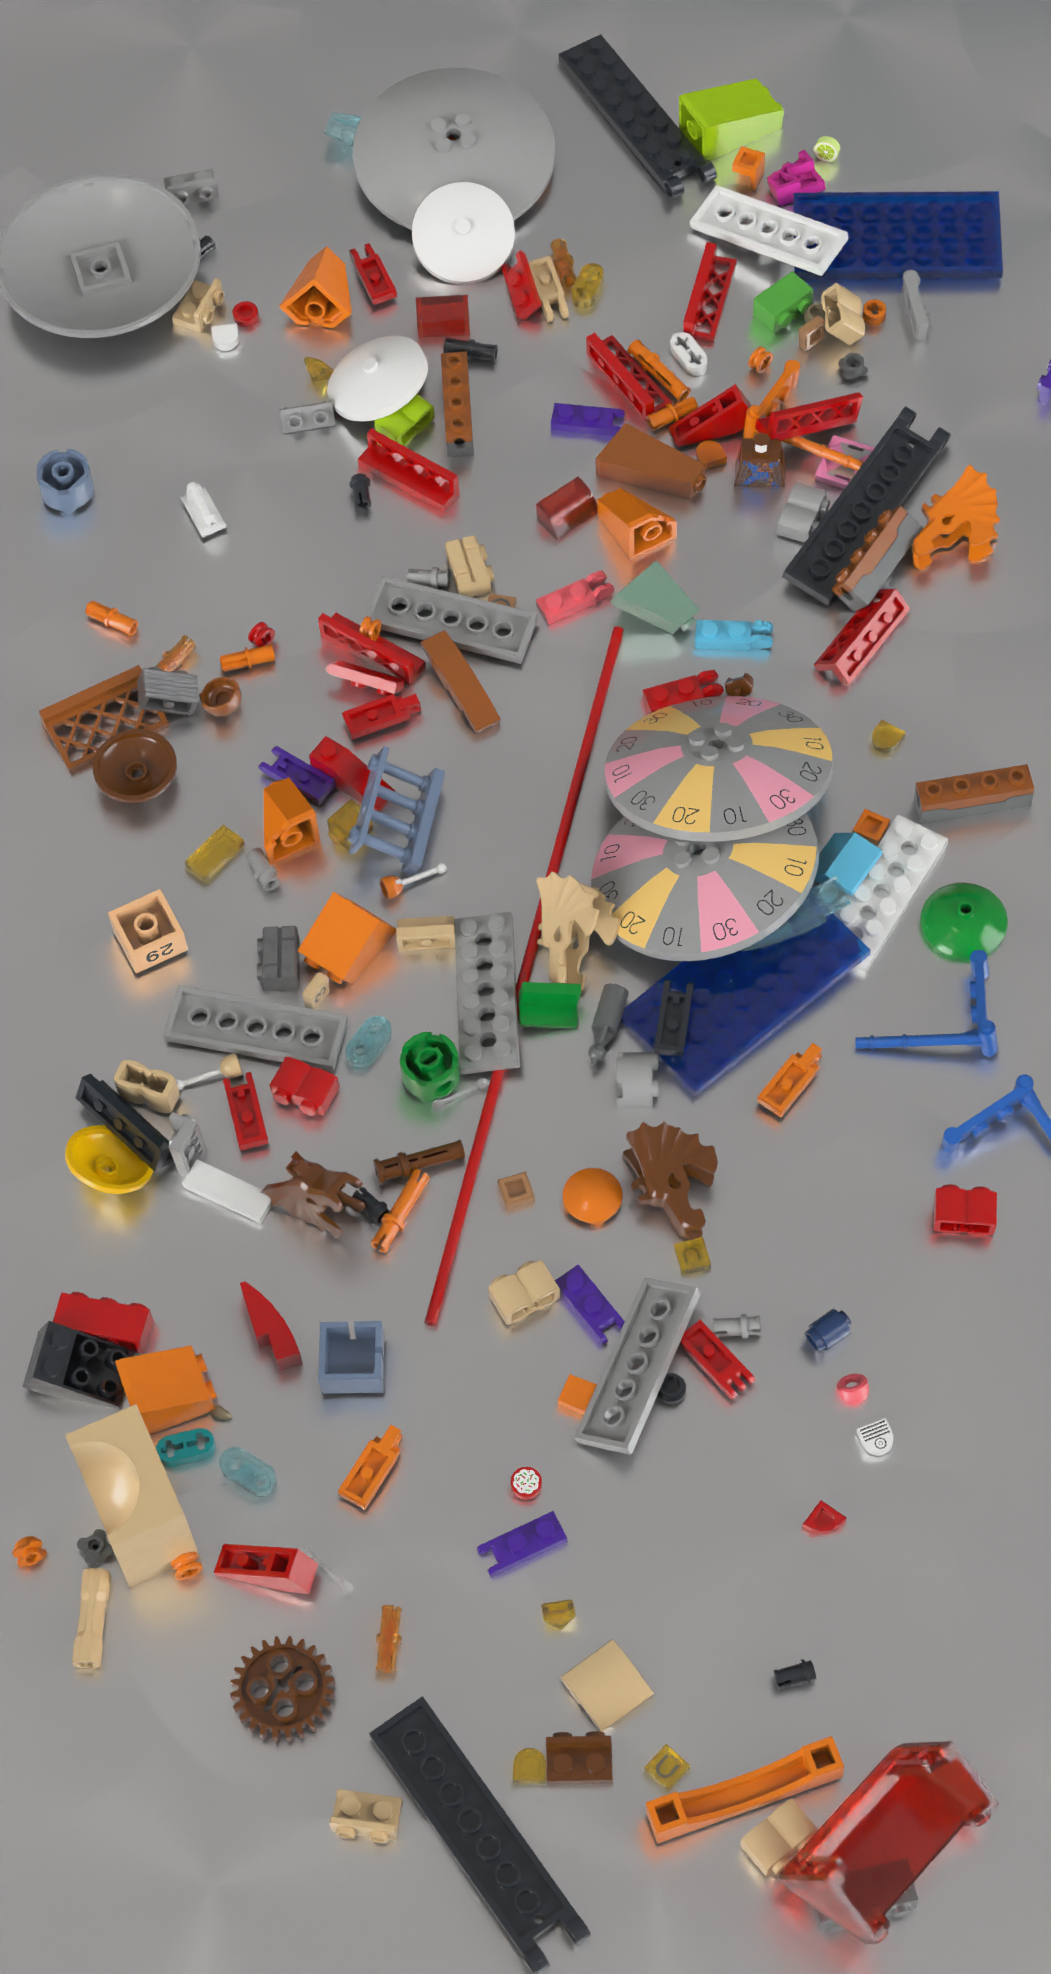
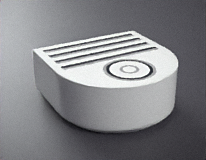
M886 1418L857 1429L856 1433L866 1452L871 1455L881 1456L890 1451L893 1445V1433Z

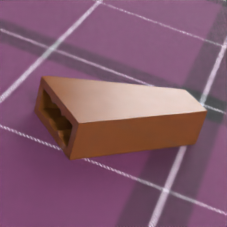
M627 423L621 427L595 458L596 475L599 477L682 498L691 499L697 491L703 490L707 482L705 464Z

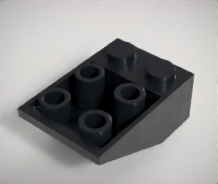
M48 1321L38 1331L23 1387L50 1397L119 1408L124 1387L115 1361L133 1357L135 1350Z

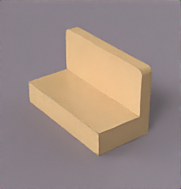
M454 916L398 919L396 927L398 952L454 949Z

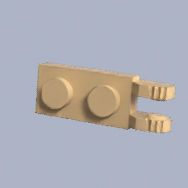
M551 256L528 261L542 303L540 307L543 308L547 322L553 321L554 314L550 305L558 303L562 318L569 317L565 293Z

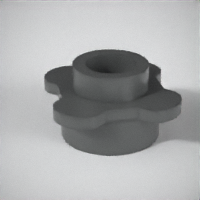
M849 353L838 362L839 367L843 369V377L845 379H852L859 375L865 376L868 373V368L864 366V358L858 353Z
M96 1529L93 1535L87 1538H80L77 1542V1548L83 1551L86 1556L85 1562L90 1566L104 1561L114 1553L111 1544H108L106 1540V1533L102 1529ZM98 1545V1549L94 1550L93 1546Z

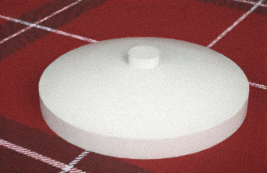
M455 182L434 190L420 204L413 220L412 240L415 253L427 271L445 282L468 285L479 283L492 277L507 262L514 246L515 227L508 206L498 194L480 184Z
M394 335L370 340L348 353L335 367L328 382V398L332 401V406L336 412L348 420L371 421L383 418L406 405L421 389L428 372L427 358L419 344L408 337Z

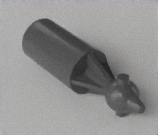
M609 983L604 985L591 1028L595 1045H592L588 1051L591 1066L593 1067L605 1058L606 1050L604 1046L617 1035L629 992L618 984Z

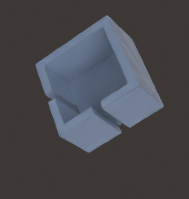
M354 1321L356 1339H351L348 1322H320L318 1381L322 1394L383 1393L384 1330L382 1321Z

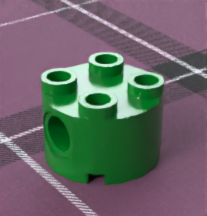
M422 1032L412 1036L404 1043L400 1055V1069L404 1085L411 1094L418 1097L422 1102H431L447 1096L459 1085L460 1064L458 1051L455 1044L447 1036L440 1033L438 1036L432 1035V1032Z

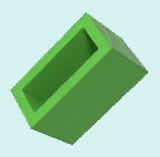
M792 271L754 298L753 316L773 333H776L781 328L789 326L792 320L799 315L805 314L808 307L813 304V288Z

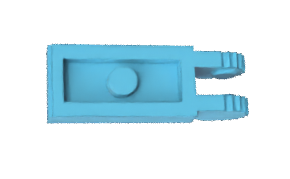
M696 620L695 648L721 650L767 649L772 647L773 643L772 638L768 636L773 631V624L762 620H756L753 623L751 621Z

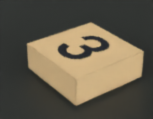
M320 972L316 973L302 992L305 1008L316 1010L330 991L327 976Z

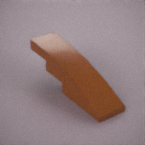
M444 630L421 641L420 644L445 690H449L460 712H464L475 734L500 722L501 718L487 693L448 633Z

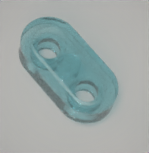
M372 1016L368 1018L349 1041L345 1049L349 1065L357 1069L367 1068L382 1052L392 1037L391 1024L385 1017ZM373 1027H381L379 1031L372 1030ZM358 1048L365 1049L362 1053L355 1052Z
M232 1447L222 1453L219 1465L222 1474L227 1479L257 1497L268 1496L275 1490L277 1477L270 1465L240 1447ZM234 1463L242 1464L237 1470L231 1469ZM259 1479L267 1480L263 1486L256 1485Z

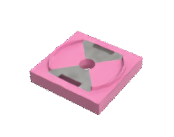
M833 435L828 445V448L848 456L852 455L853 458L865 462L875 448ZM823 458L815 474V481L844 490L857 471Z

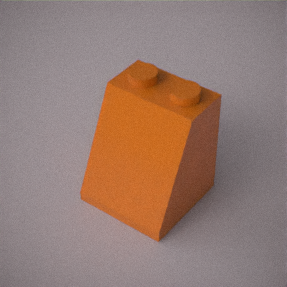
M333 892L297 951L306 956L303 961L317 970L320 966L328 970L326 976L333 981L341 984L344 980L353 984L395 935L396 928L352 900Z
M191 1345L115 1361L129 1405L137 1404L150 1435L202 1416L215 1409L212 1399L217 1398L212 1381L206 1382L203 1372L208 1371L202 1353L196 1355Z

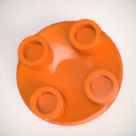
M586 1168L574 1173L567 1180L563 1188V1205L574 1218L594 1226L602 1225L605 1220L611 1218L618 1211L622 1203L623 1192L618 1179L610 1172L600 1168Z

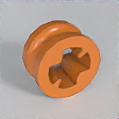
M876 299L867 301L863 306L862 318L864 322L871 326L882 324L886 318V305Z
M760 346L750 356L748 366L752 369L756 368V371L762 374L770 366L773 354L770 351L766 352L765 348Z
M366 616L361 623L359 633L376 642L381 629V620L375 619L372 621L371 617Z
M197 1552L182 1554L171 1562L173 1570H177L175 1574L177 1580L190 1579L202 1571V1564L197 1562L199 1558Z

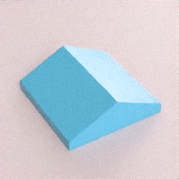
M855 832L834 833L819 853L818 869L814 881L853 895L883 852Z

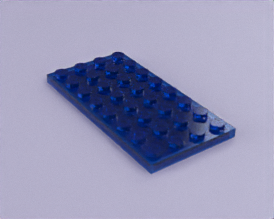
M999 191L793 193V213L846 231L848 234L847 242L822 276L794 266V273L801 279L903 278L904 272L909 269L916 271L920 278H1002L1003 260ZM815 243L806 248L812 249L817 247L818 244Z
M809 891L797 911L783 925L755 944L717 958L682 961L626 1006L621 1022L654 1053L664 980H671L670 991L686 992L687 983L693 982L694 991L684 1057L658 1054V1060L696 1097L870 955L871 949Z

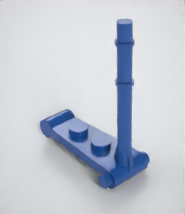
M975 950L970 954L971 972L975 981H970L971 999H976V1005L971 1006L972 1023H977L978 1029L958 1034H903V1036L874 1037V1035H870V1037H856V1049L871 1048V1050H874V1048L895 1047L906 1049L907 1047L968 1045L980 1046L981 1052L988 1057L995 1055L998 1051L996 1026L992 1021L988 1020L985 979L989 976V965L986 952Z
M1027 1074L1020 1075L1016 1079L1013 1091L957 1128H947L942 1138V1148L947 1152H955L962 1141L972 1135L975 1138L979 1137L990 1128L989 1124L997 1119L1000 1122L1007 1119L1014 1113L1013 1109L1020 1105L1024 1106L1034 1115L1051 1141V1119L1043 1109L1033 1089L1034 1081L1032 1077Z

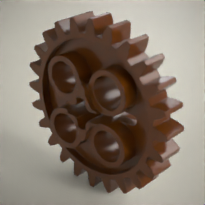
M275 1636L273 1646H269L265 1640H262L263 1650L259 1651L252 1646L251 1652L253 1657L251 1659L246 1656L241 1657L245 1667L234 1668L235 1674L240 1677V1679H232L230 1681L231 1686L238 1689L230 1693L233 1701H239L233 1706L235 1713L243 1712L239 1717L242 1724L251 1721L248 1727L251 1733L260 1728V1736L263 1740L268 1736L269 1732L272 1733L274 1742H278L281 1734H285L287 1741L291 1742L292 1733L297 1732L302 1739L304 1738L303 1728L308 1727L311 1731H316L313 1721L316 1719L320 1722H325V1717L321 1711L332 1710L331 1704L326 1700L333 1699L336 1696L334 1690L329 1689V1687L336 1685L334 1677L328 1676L333 1672L331 1665L322 1666L326 1662V1657L324 1654L316 1656L317 1648L315 1645L305 1650L306 1643L304 1639H301L296 1646L293 1644L291 1636H288L285 1644H281L279 1637ZM280 1661L289 1664L283 1672L272 1670L274 1665ZM298 1666H301L302 1669L294 1674V1670ZM304 1680L314 1682L312 1688L307 1691L299 1690L298 1685ZM288 1685L289 1690H288L287 1692L284 1691V1690H281V1691L278 1693L277 1688H278L279 1686H281L282 1688H285V1687ZM258 1687L268 1688V1692L264 1697L255 1698L252 1694ZM272 1704L271 1709L265 1712L264 1709ZM290 1705L294 1708L289 1716L281 1717L277 1714L282 1706Z

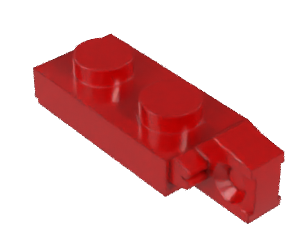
M392 694L344 711L342 716L350 737L354 740L408 720L411 715L421 711V705L416 694L402 698V696L395 697Z

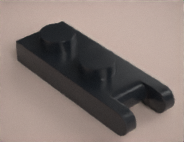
M664 980L654 1054L684 1057L694 983H687L686 992L670 991L671 980Z

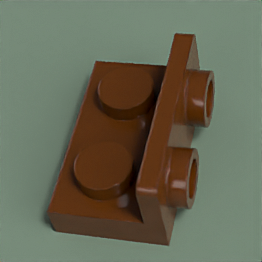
M591 1731L587 1732L585 1736H572L569 1732H557L553 1734V1737H546L547 1785L613 1784L611 1736H605L604 1732Z

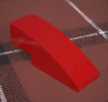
M246 1281L241 1282V1290L259 1349L269 1345L272 1346L279 1372L303 1365L294 1336L283 1317L273 1304Z

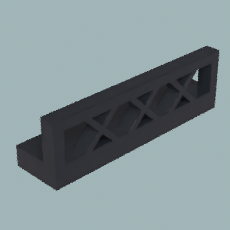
M91 1073L82 1077L75 1098L154 1172L174 1162L169 1150V1140L104 1080H97Z

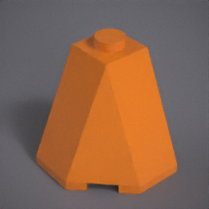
M326 246L308 261L279 307L298 325L316 323L323 324V327L334 328L351 315L352 312L345 263Z
M622 488L605 493L597 499L599 518L629 560L677 538V522L673 517Z
M289 777L275 781L268 787L263 788L264 848L270 865L321 843L315 811Z

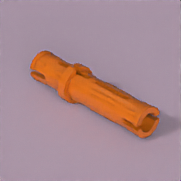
M638 339L629 345L628 353L641 364V368L645 372H650L679 402L688 398L691 389L660 361V356L657 353H652Z
M413 1170L412 1175L390 1212L384 1214L381 1220L382 1225L370 1242L374 1249H377L381 1241L384 1240L379 1252L387 1253L397 1233L402 1232L404 1229L405 1219L430 1181V1177L425 1172L419 1182H417L421 1170Z

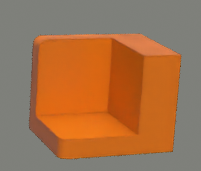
M741 146L732 163V171L750 176L751 190H757L765 174V153Z

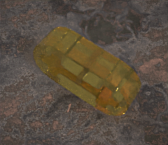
M590 263L581 269L572 289V301L576 307L586 309L595 303L604 283V271L600 265ZM588 291V294L582 297L584 295V292Z

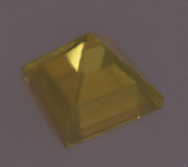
M305 357L304 359L312 382L330 379L334 370L321 359Z
M571 1599L543 1603L541 1605L544 1621L559 1630H562L576 1616L573 1600Z

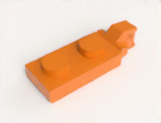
M812 1043L803 1055L798 1052L795 1055L792 1054L758 1095L757 1102L782 1118L816 1076L819 1070V1066L816 1064L822 1057V1048Z
M390 1425L382 1439L378 1436L374 1440L370 1439L338 1490L339 1496L366 1510L398 1459L401 1450L397 1446L403 1437L400 1429Z

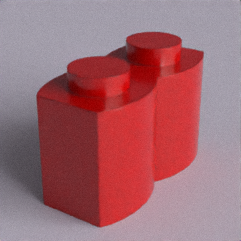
M287 1056L269 1084L273 1098L283 1105H288L289 1103L298 1105L302 1112L310 1116L315 1114L324 1116L340 1088L338 1077Z
M953 1184L936 1188L934 1195V1231L943 1233L964 1232L973 1235H993L997 1226V1192L982 1186L974 1187L972 1190H964Z

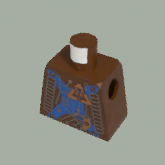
M758 433L754 438L743 439L735 461L734 486L785 487L786 461L781 441L770 439L765 433Z

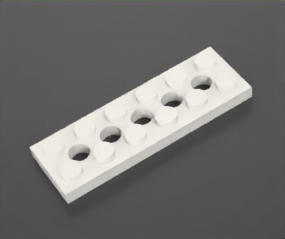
M718 185L715 186L690 220L692 229L820 276L824 274L848 240L846 231ZM731 212V214L726 217L720 216L721 214ZM748 220H753L750 224H747V225L741 224L742 222H746V221H748ZM774 228V230L769 233L763 232V230ZM793 235L796 236V238L793 240H784L785 238L791 237ZM815 243L818 244V246L815 248H806L807 246L813 245Z
M897 815L877 846L882 850L883 854L853 895L846 894L817 939L815 949L866 974L948 845V838ZM912 846L917 852L913 855H906L902 852V848ZM897 867L903 871V874L894 877L888 873V870ZM878 889H885L890 895L886 898H879L874 892ZM865 910H870L876 914V917L872 920H865L860 914ZM850 932H857L862 936V939L852 942L847 939L846 935Z

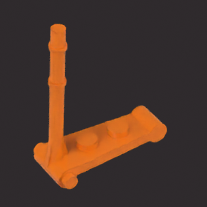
M788 360L785 363L784 372L759 406L752 405L747 409L743 432L744 439L754 438L759 433L755 429L757 419L771 416V412L779 411L781 403L788 400L791 390L795 389L798 384L801 367L798 361ZM799 436L781 440L813 453L819 458L823 457L844 465L845 468L849 467L858 471L864 463L853 458L852 455H845L827 448L823 444L820 445Z

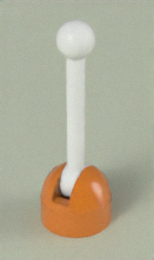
M438 863L435 868L403 880L394 875L379 879L381 891L386 900L393 899L401 894L403 885L435 873L443 874L446 872L447 867L444 863Z

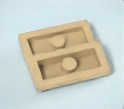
M613 1639L560 1677L576 1702L581 1704L600 1732L654 1694Z

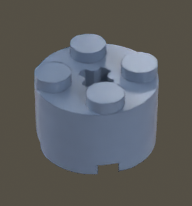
M67 449V452L54 450L44 455L38 462L36 468L37 481L44 502L51 508L60 510L65 514H70L86 504L94 494L95 490L87 459L80 452L73 449Z

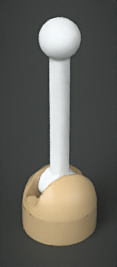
M236 1053L224 1057L220 1067L185 1080L177 1079L178 1090L180 1091L186 1085L220 1073L228 1078H236L243 1075Z

